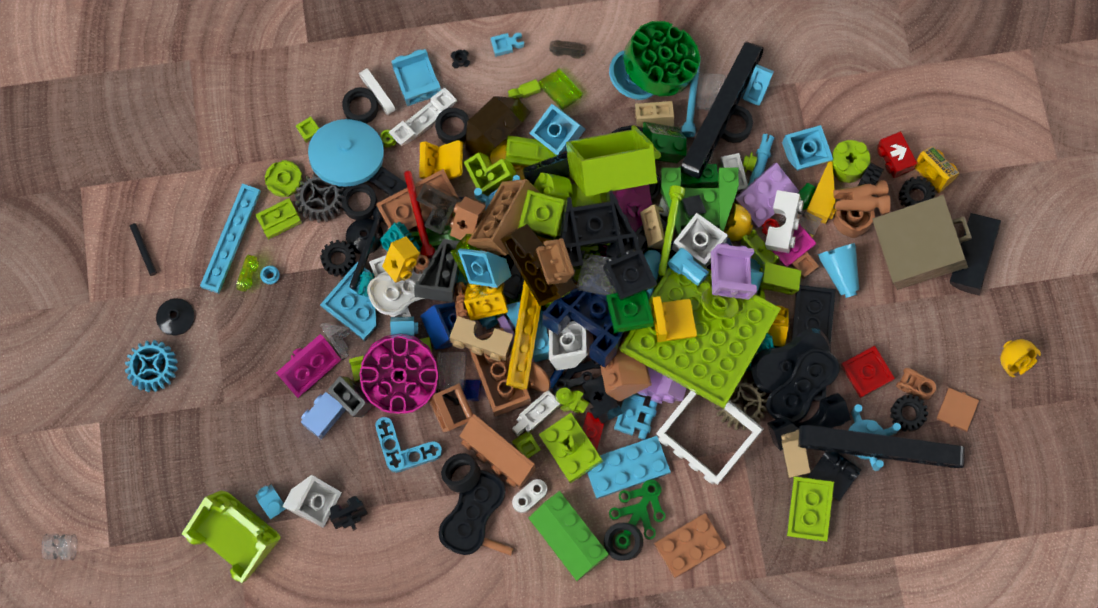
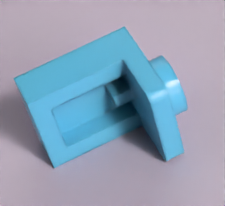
M273 485L262 487L257 492L258 494L255 495L270 519L285 510L282 507L284 502L275 491Z

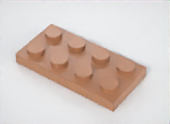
M443 169L415 183L424 222L449 210V208L455 207L457 202H461ZM408 188L376 203L388 228L394 222L405 224L408 231L417 226Z

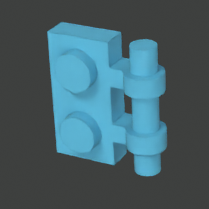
M635 394L624 399L621 406L623 414L618 416L614 430L633 436L634 430L638 429L640 430L638 438L646 440L647 434L650 433L652 428L650 426L652 419L657 413L656 407L658 403L650 401L648 407L644 406L645 398ZM640 412L646 414L643 423L637 422Z

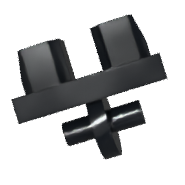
M356 496L347 500L349 505L347 508L342 509L340 504L330 507L331 515L329 518L335 529L340 527L345 529L351 526L354 531L357 529L355 524L362 521L361 517L368 515L363 502L359 501Z

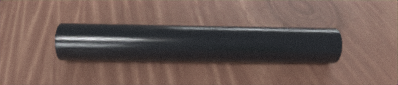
M133 223L129 227L149 275L153 276L157 274L139 228L136 223Z

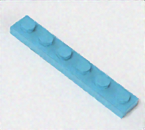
M245 184L241 185L201 282V288L220 293L261 193L260 189Z

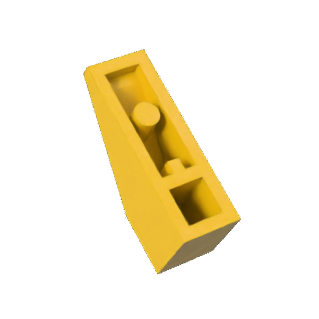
M832 161L827 163L805 213V216L826 224L828 218L832 220L836 211L833 208L836 200L833 196L835 188Z

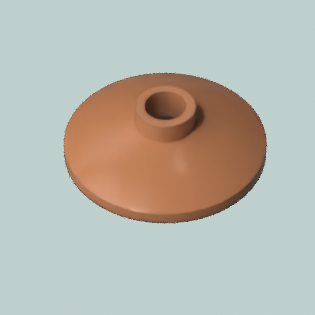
M532 362L528 387L538 392L548 391L551 385L548 375L539 365Z

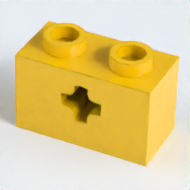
M407 236L391 242L382 267L395 283L401 280L405 281L412 276V271L417 264L420 252Z

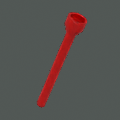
M405 171L404 176L422 243L420 254L430 259L436 251L429 243L411 171Z

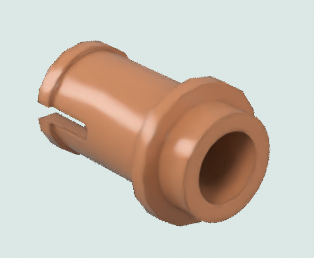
M419 255L417 264L414 267L415 273L419 274L421 271L422 274L424 269L428 267L429 259L426 256Z

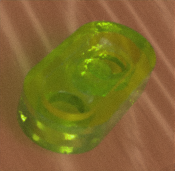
M249 254L246 256L237 280V290L246 292L247 289L251 288L253 272H256L259 266L256 256Z

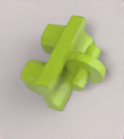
M561 388L556 392V400L559 404H562L560 409L563 411H573L576 414L579 412L584 413L589 405V402L581 398L584 393L579 390L571 391L568 388Z

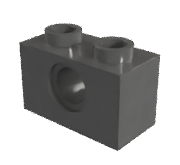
M339 376L328 389L331 395L353 417L362 418L373 406L364 392L350 377Z

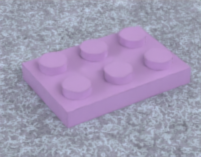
M774 163L740 192L734 201L748 210L753 225L759 228L767 219L775 214L773 206L777 190L798 193L799 190L778 163Z

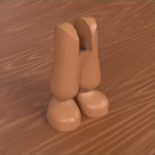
M880 180L876 186L864 184L853 188L834 190L833 196L835 199H846L837 201L835 209L871 212L875 208H879L882 215L890 213V196L887 195L889 191L888 184L885 180Z

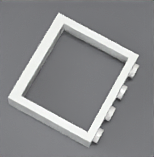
M690 391L656 434L659 436L658 440L665 446L670 445L675 449L673 451L674 454L681 459H687L690 462L688 465L696 472L700 470L705 474V480L712 485L714 483L718 485L764 428L729 400L724 409L751 430L752 433L719 474L716 475L666 433L697 395L695 392Z

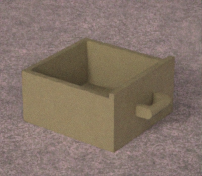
M944 195L872 219L892 282L897 290L968 268L960 243L971 240L972 237L965 217L952 220ZM963 223L967 235L958 238L954 224Z

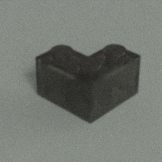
M424 183L416 199L420 203L432 208L424 226L440 235H445L448 233L450 223L456 214L453 212L454 207L462 199L431 183Z

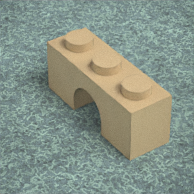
M457 316L450 335V341L454 347L459 349L466 347L477 355L484 353L490 355V358L493 360L501 361L502 359L506 361L514 340L513 334L494 328L493 334L489 339L480 340L475 337L476 322Z

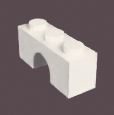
M777 190L773 210L776 214L784 215L786 222L778 228L769 226L765 243L767 250L789 253L790 248H794L796 237H793L794 230H798L799 227L797 215L798 211L801 212L803 208V200H801L800 194Z

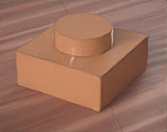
M807 252L791 265L794 269L801 270L803 280L819 268V265Z

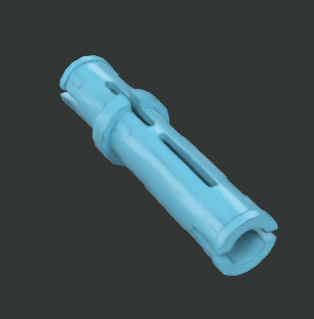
M763 134L760 148L756 151L757 161L748 185L764 172L767 159L771 156L770 149L774 140L772 135H769L768 142V134Z

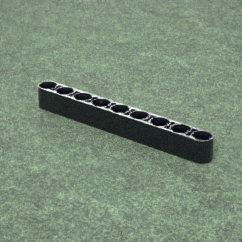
M747 41L743 44L682 163L681 173L700 179L749 84L755 66L759 64L762 58L764 47Z
M812 425L799 426L798 447L948 468H964L965 447L959 445Z

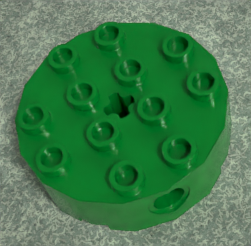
M651 21L641 25L627 43L623 56L626 72L632 82L645 92L657 96H673L682 92L696 75L701 59L698 46L686 31H680L678 28L673 27L672 23L666 21Z

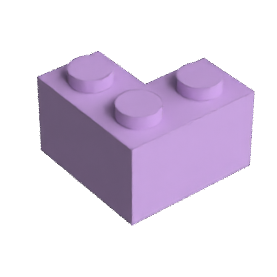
M648 367L651 386L637 392L638 394L648 395L652 401L662 403V401L668 403L683 401L686 387Z

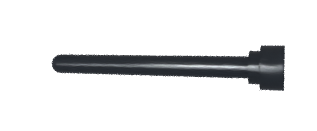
M377 206L373 211V225L350 283L352 290H355L361 278L360 275L363 273L381 222H384Z

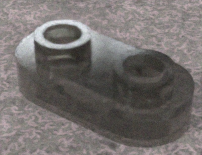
M555 40L550 42L549 51L555 56L570 55L572 58L578 59L586 54V46L581 43Z

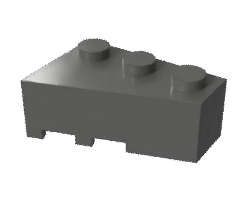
M443 239L428 267L424 269L421 278L414 285L415 297L453 303L461 264L458 250L460 248L463 249V242Z

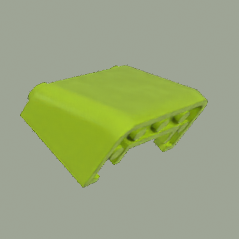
M218 491L206 496L182 532V535L186 537L189 543L193 545L205 543L232 565L230 569L231 576L240 583L247 581L280 540V535L277 531L226 491Z

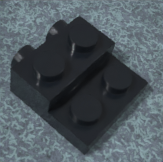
M631 249L620 258L614 256L606 260L603 269L610 284L614 286L620 301L657 286V282L641 249L637 251Z

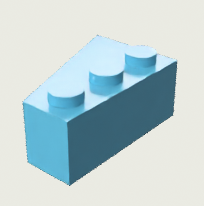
M520 302L508 304V312L505 313L515 330ZM542 306L533 351L534 362L549 359V334L547 327L543 325L544 311Z

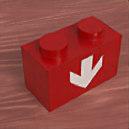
M901 131L880 140L877 146L878 154L884 158L886 170L889 174H892L893 178L915 169L918 163Z

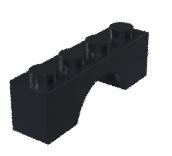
M837 392L821 399L817 412L807 421L793 422L784 415L768 422L767 425L773 443L781 451L783 450L781 436L799 430L801 425L833 428L843 425L851 420L846 400Z

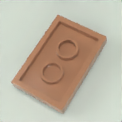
M705 513L654 543L674 579L726 548Z

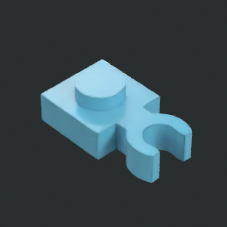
M508 33L490 37L495 57L512 53V47L523 48L524 41H516L522 38V34L516 33L510 38Z

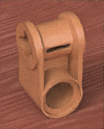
M904 368V374L900 382H897L896 387L903 392L918 396L921 400L930 399L936 391L935 382L910 368ZM927 386L931 392L925 393L921 387Z

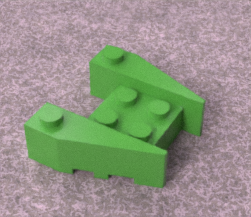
M661 168V194L664 198L668 214L672 201L669 196L670 186H681V168ZM719 168L718 188H685L684 198L700 195L706 213L700 216L723 232L739 187L738 168ZM679 201L674 227L676 237L679 236L681 229H684L691 220H688L681 201Z

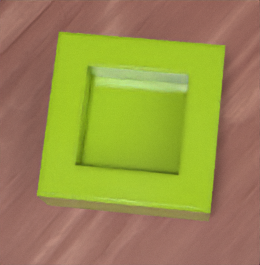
M311 116L295 125L305 142L310 141L316 131L319 130Z

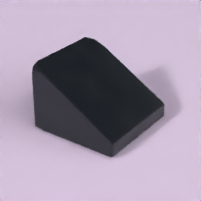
M700 195L681 200L688 220L693 218L696 213L699 215L706 213Z

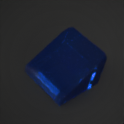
M462 380L461 387L466 399L479 401L481 380Z

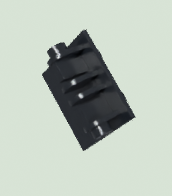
M826 451L807 478L834 482L832 497L840 501L860 474L861 469L839 453Z

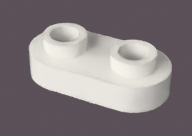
M539 479L532 480L514 496L512 500L513 508L519 513L528 512L546 496V484ZM535 486H539L541 490L539 492H535L533 488ZM525 499V505H520L518 503L519 500Z

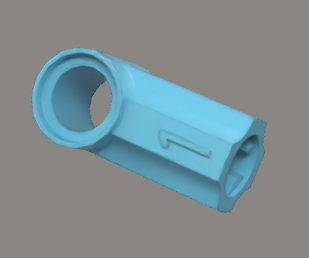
M680 248L668 262V266L677 274L682 273L697 286L709 274L683 248Z

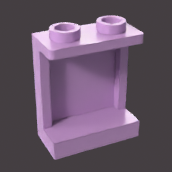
M720 243L711 251L712 295L749 300L757 292L756 285L751 284L750 257L754 254V249L747 248L746 246L737 247L730 246L727 243Z

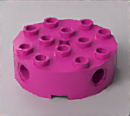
M401 333L384 336L373 343L363 356L359 373L361 388L369 402L384 412L396 414L414 412L424 406L435 392L438 380L436 358L428 345L414 336ZM396 370L403 371V377H396Z

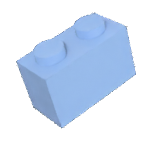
M327 392L323 395L320 394L315 399V405L311 410H306L301 417L302 425L321 440L346 410Z

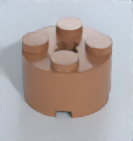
M836 210L833 223L843 235L857 238L868 231L873 222L872 219L875 218V211Z

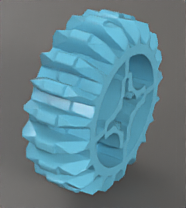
M153 340L152 344H150L149 341H145V346L138 343L139 349L132 348L134 354L127 355L130 361L125 362V365L128 366L125 372L129 374L127 379L132 381L131 384L134 387L138 386L139 390L145 388L146 392H150L151 388L157 392L158 386L165 389L164 383L171 384L169 378H176V375L172 373V371L178 370L177 366H174L178 363V360L174 358L176 354L170 352L171 348L169 346L165 347L163 342L158 344L156 340ZM149 353H158L157 355L154 354L152 357L145 356ZM165 359L166 365L164 371L162 372L161 365L163 363V360ZM140 360H141V361H142V367H141V369L139 370L140 372L138 373L137 368H138V364H139V362H140ZM146 362H149L150 364L152 363L154 367L157 369V371H155L153 368L150 369L149 365ZM151 375L158 376L157 378L152 380H144L145 378H149Z

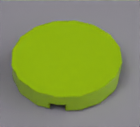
M287 160L273 163L265 174V183L269 191L279 197H289L297 192L296 188L301 187L300 182L303 181L299 167Z

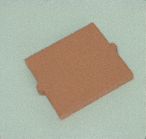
M948 388L936 419L949 424L950 427L954 426L967 432L979 400L966 395L965 392L961 393Z

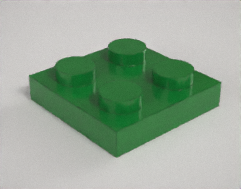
M646 291L620 301L617 293L606 295L614 333L654 326Z

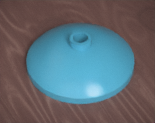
M625 50L616 54L609 66V76L615 88L623 95L636 100H644L654 96V94L645 92L631 81L623 60Z

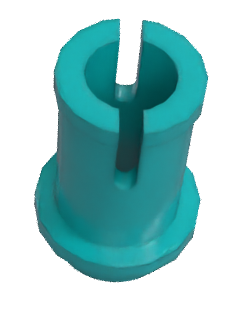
M363 271V274L360 275L361 282L357 294L363 296L364 288H366L364 296L369 297L367 287L370 281L374 279V274Z

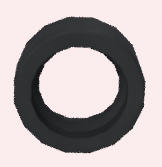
M363 87L354 88L348 91L343 98L342 107L347 119L367 124L377 116V98L369 89ZM358 97L368 98L371 102V109L363 115H355L350 110V103Z
M737 106L733 115L742 117L746 122V127L743 132L736 134L725 129L721 138L727 142H742L751 133L753 118L750 112L742 106Z
M447 108L439 113L435 120L436 133L439 139L446 144L457 140L464 142L466 140L467 121L469 120L468 115L459 108ZM451 117H457L464 123L463 131L455 136L445 134L442 129L443 122Z
M361 183L355 186H348L343 191L342 195L344 197L341 198V202L347 216L354 220H364L373 215L378 199L374 190L369 185ZM357 192H364L370 197V205L366 210L356 212L350 208L349 198Z
M458 453L451 456L442 467L441 476L442 480L452 491L464 493L476 486L480 480L481 470L471 455ZM463 465L471 466L470 472L465 478L459 481L451 480L456 469Z
M616 523L606 531L604 536L605 550L613 559L619 561L636 558L644 545L641 531L630 523ZM620 530L630 531L635 538L634 548L626 554L617 552L613 547L612 539L616 532Z

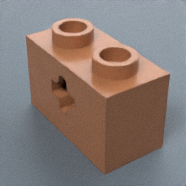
M466 196L461 202H457L453 211L456 214L450 223L452 228L450 236L468 243L484 214L486 205Z

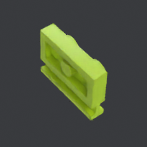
M290 198L255 214L268 240L302 223Z

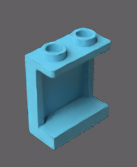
M426 49L416 50L407 56H398L391 61L407 106L431 99L441 90Z

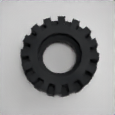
M870 162L858 186L864 184L876 185L884 169Z
M917 176L916 179L914 177H911L910 180L907 179L899 191L900 195L898 198L901 200V206L905 205V207L934 198L935 192L933 191L935 188L934 186L931 187L932 183L930 181L928 183L925 182L926 178L921 180L920 176ZM912 189H919L923 192L924 198L921 201H915L911 198L910 191Z
M336 240V243L330 241V245L326 244L324 246L325 250L322 249L320 259L324 269L328 271V274H333L335 277H338V275L344 276V273H348L353 265L356 264L354 250L349 243L346 244V241L342 240L340 242ZM336 252H342L346 256L345 261L340 265L331 262V257Z
M912 394L908 396L903 395L901 398H898L890 410V418H893L892 423H899L904 432L907 430L909 432L916 431L927 420V405L924 406V401H920L918 396L913 397ZM906 406L914 408L916 418L913 420L905 419L902 415V409Z

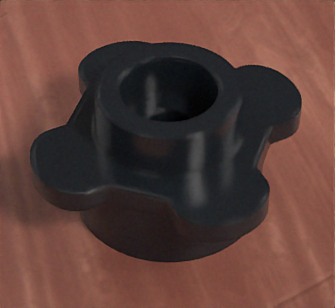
M457 50L451 53L453 68L457 69L461 66L468 67L470 65L467 50Z

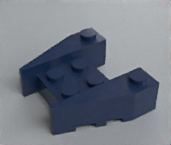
M597 275L588 280L585 285L578 289L575 288L566 296L554 300L543 312V325L559 335L569 322L574 320L593 333L597 338L590 345L589 357L605 368L617 355L626 331L614 333L606 295L609 293L600 287L601 276Z

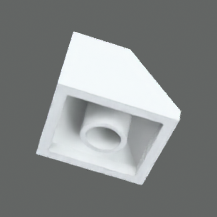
M311 475L291 489L282 507L324 528L331 514L330 507L336 505L342 492Z

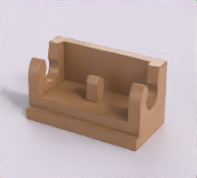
M561 238L559 240L545 241V246L537 247L536 251L547 285L566 283L575 273L564 240Z

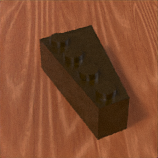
M528 224L501 238L539 306L557 300L577 287L571 278L566 283L547 285L536 251L537 247L544 246V244Z

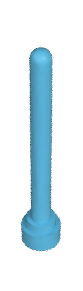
M700 65L690 83L686 122L681 128V132L685 137L696 136V126L693 122Z

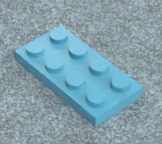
M658 436L600 455L603 462L587 472L596 499L671 473Z

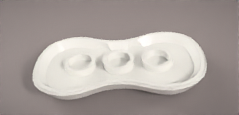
M413 269L412 276L409 279L401 280L397 283L388 274L379 275L372 279L367 287L372 305L382 314L395 315L402 312L414 301L425 299L415 297L414 285L421 278V271L417 274Z

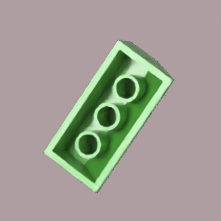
M560 491L545 501L528 518L576 581L608 558L609 554Z

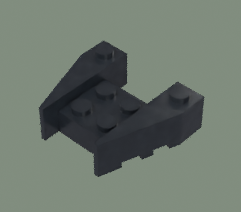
M612 191L606 194V202L573 207L571 197H568L565 201L560 239L563 238L573 270L581 269L584 265L581 248L615 243L617 258L624 256V253L631 249H635V251L640 249L638 237L631 228L629 220L622 212L619 202Z

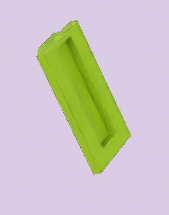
M516 136L507 137L505 160L510 161L514 165L530 166L557 156L537 139Z

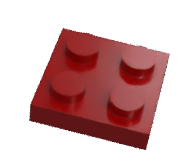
M876 346L841 363L842 369L860 398L895 379Z

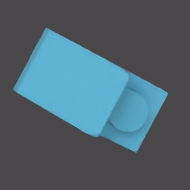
M757 64L743 99L760 106L774 71Z

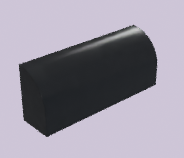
M970 213L967 225L972 239L961 243L968 268L952 272L950 284L953 287L980 296L999 233L1001 220Z

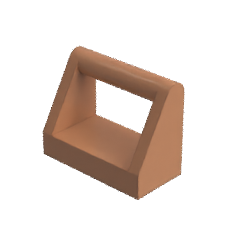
M460 383L433 394L429 399L443 433L468 423L473 415ZM453 390L466 416V419L457 423H453L442 395Z

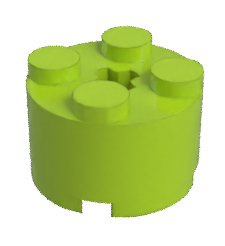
M846 140L838 143L832 153L833 174L838 178L837 180L843 183L858 181L864 175L870 163V153L867 146L855 140Z
M542 172L533 185L540 193L564 199L565 201L569 197V193H572L570 180L559 175Z

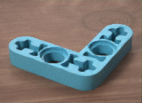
M381 417L377 420L375 425L386 464L392 472L397 473L435 461L442 456L440 444L434 441L401 451L392 421L387 417ZM383 422H386V424H390V426L387 427L389 433L388 436L385 435L383 429L379 428L382 426ZM394 440L396 442L395 448L392 450L386 449V441ZM432 446L435 449H439L436 451L435 456L432 453L425 454L427 459H424L421 449H424L425 453L429 452ZM399 451V454H395V456L401 463L398 464L399 467L395 468L394 465H391L393 463L392 456L387 457V454H394ZM412 452L420 454V459L417 462L409 460Z

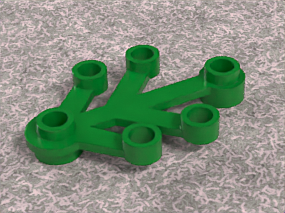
M647 480L640 489L629 492L626 490L619 493V500L622 503H627L630 499L642 497L640 503L620 509L616 507L610 509L609 517L612 520H618L622 516L633 514L628 523L635 526L641 517L644 537L647 540L654 539L656 531L651 526L646 507L649 501H651L654 510L653 519L658 523L664 521L665 513L661 510L658 496L661 494L660 484L655 480ZM653 486L655 492L650 493L648 487ZM623 493L628 495L627 500L621 498ZM618 511L619 515L617 517H613L611 515V512ZM657 513H661L663 515V518L661 520H658L656 518ZM624 530L623 533L618 534L615 537V546L620 550L627 549L630 546V535L632 533ZM651 530L654 535L648 537L646 531ZM623 537L627 542L620 544L619 539Z

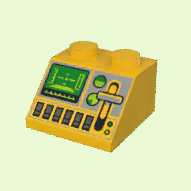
M933 146L922 151L916 160L918 164L915 169L927 179V182L930 181L932 183L931 186H934L938 193L951 184L959 174L956 166L949 163L944 158V154Z

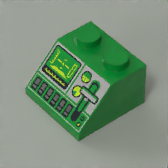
M648 122L643 123V134L661 153V157L655 160L678 163L686 157V137L678 127Z

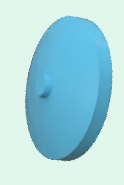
M341 119L332 121L316 131L309 143L308 157L311 168L319 178L332 185L346 187L359 185L371 179L379 171L383 163L384 149L379 134L371 126L357 120Z

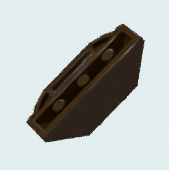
M492 97L467 121L465 149L471 156L478 152L487 155L526 119L530 111L518 98Z

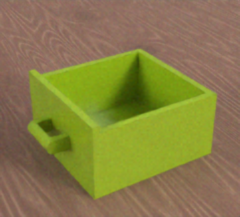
M635 125L631 126L632 130L566 142L570 177L585 196L657 183L655 159H659L661 153Z

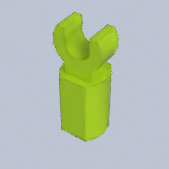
M535 79L519 85V88L508 91V97L519 99L541 92L539 83Z

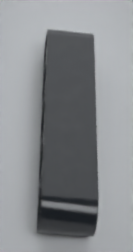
M567 152L525 167L523 169L524 178L534 185L542 172L566 178L570 177Z

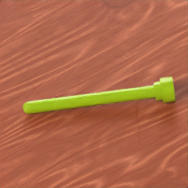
M677 185L670 186L669 196L672 201L658 270L661 276L666 274L678 205L685 194V188Z

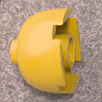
M735 203L732 205L724 233L728 235L727 238H730L731 242L740 241L742 237L746 234L749 235L752 231L751 215L745 207Z
M1010 340L1003 346L1004 349L1001 352L1000 361L1005 372L1010 377H1016L1014 374L1017 372L1022 375L1031 369L1037 362V354L1040 356L1041 352L1028 340Z

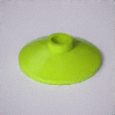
M712 287L707 288L701 295L702 306L709 314L716 318H733L739 310L736 298L712 295Z

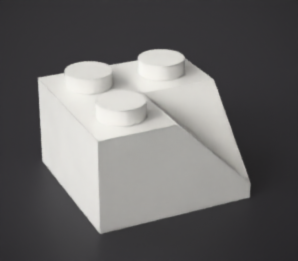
M696 213L673 242L672 250L675 252L680 248L687 250L693 256L694 261L707 268L711 262V251L718 244L726 243L728 235Z
M575 321L569 322L559 335L549 329V360L555 369L563 370L576 367L589 354L590 345L594 342L593 333Z

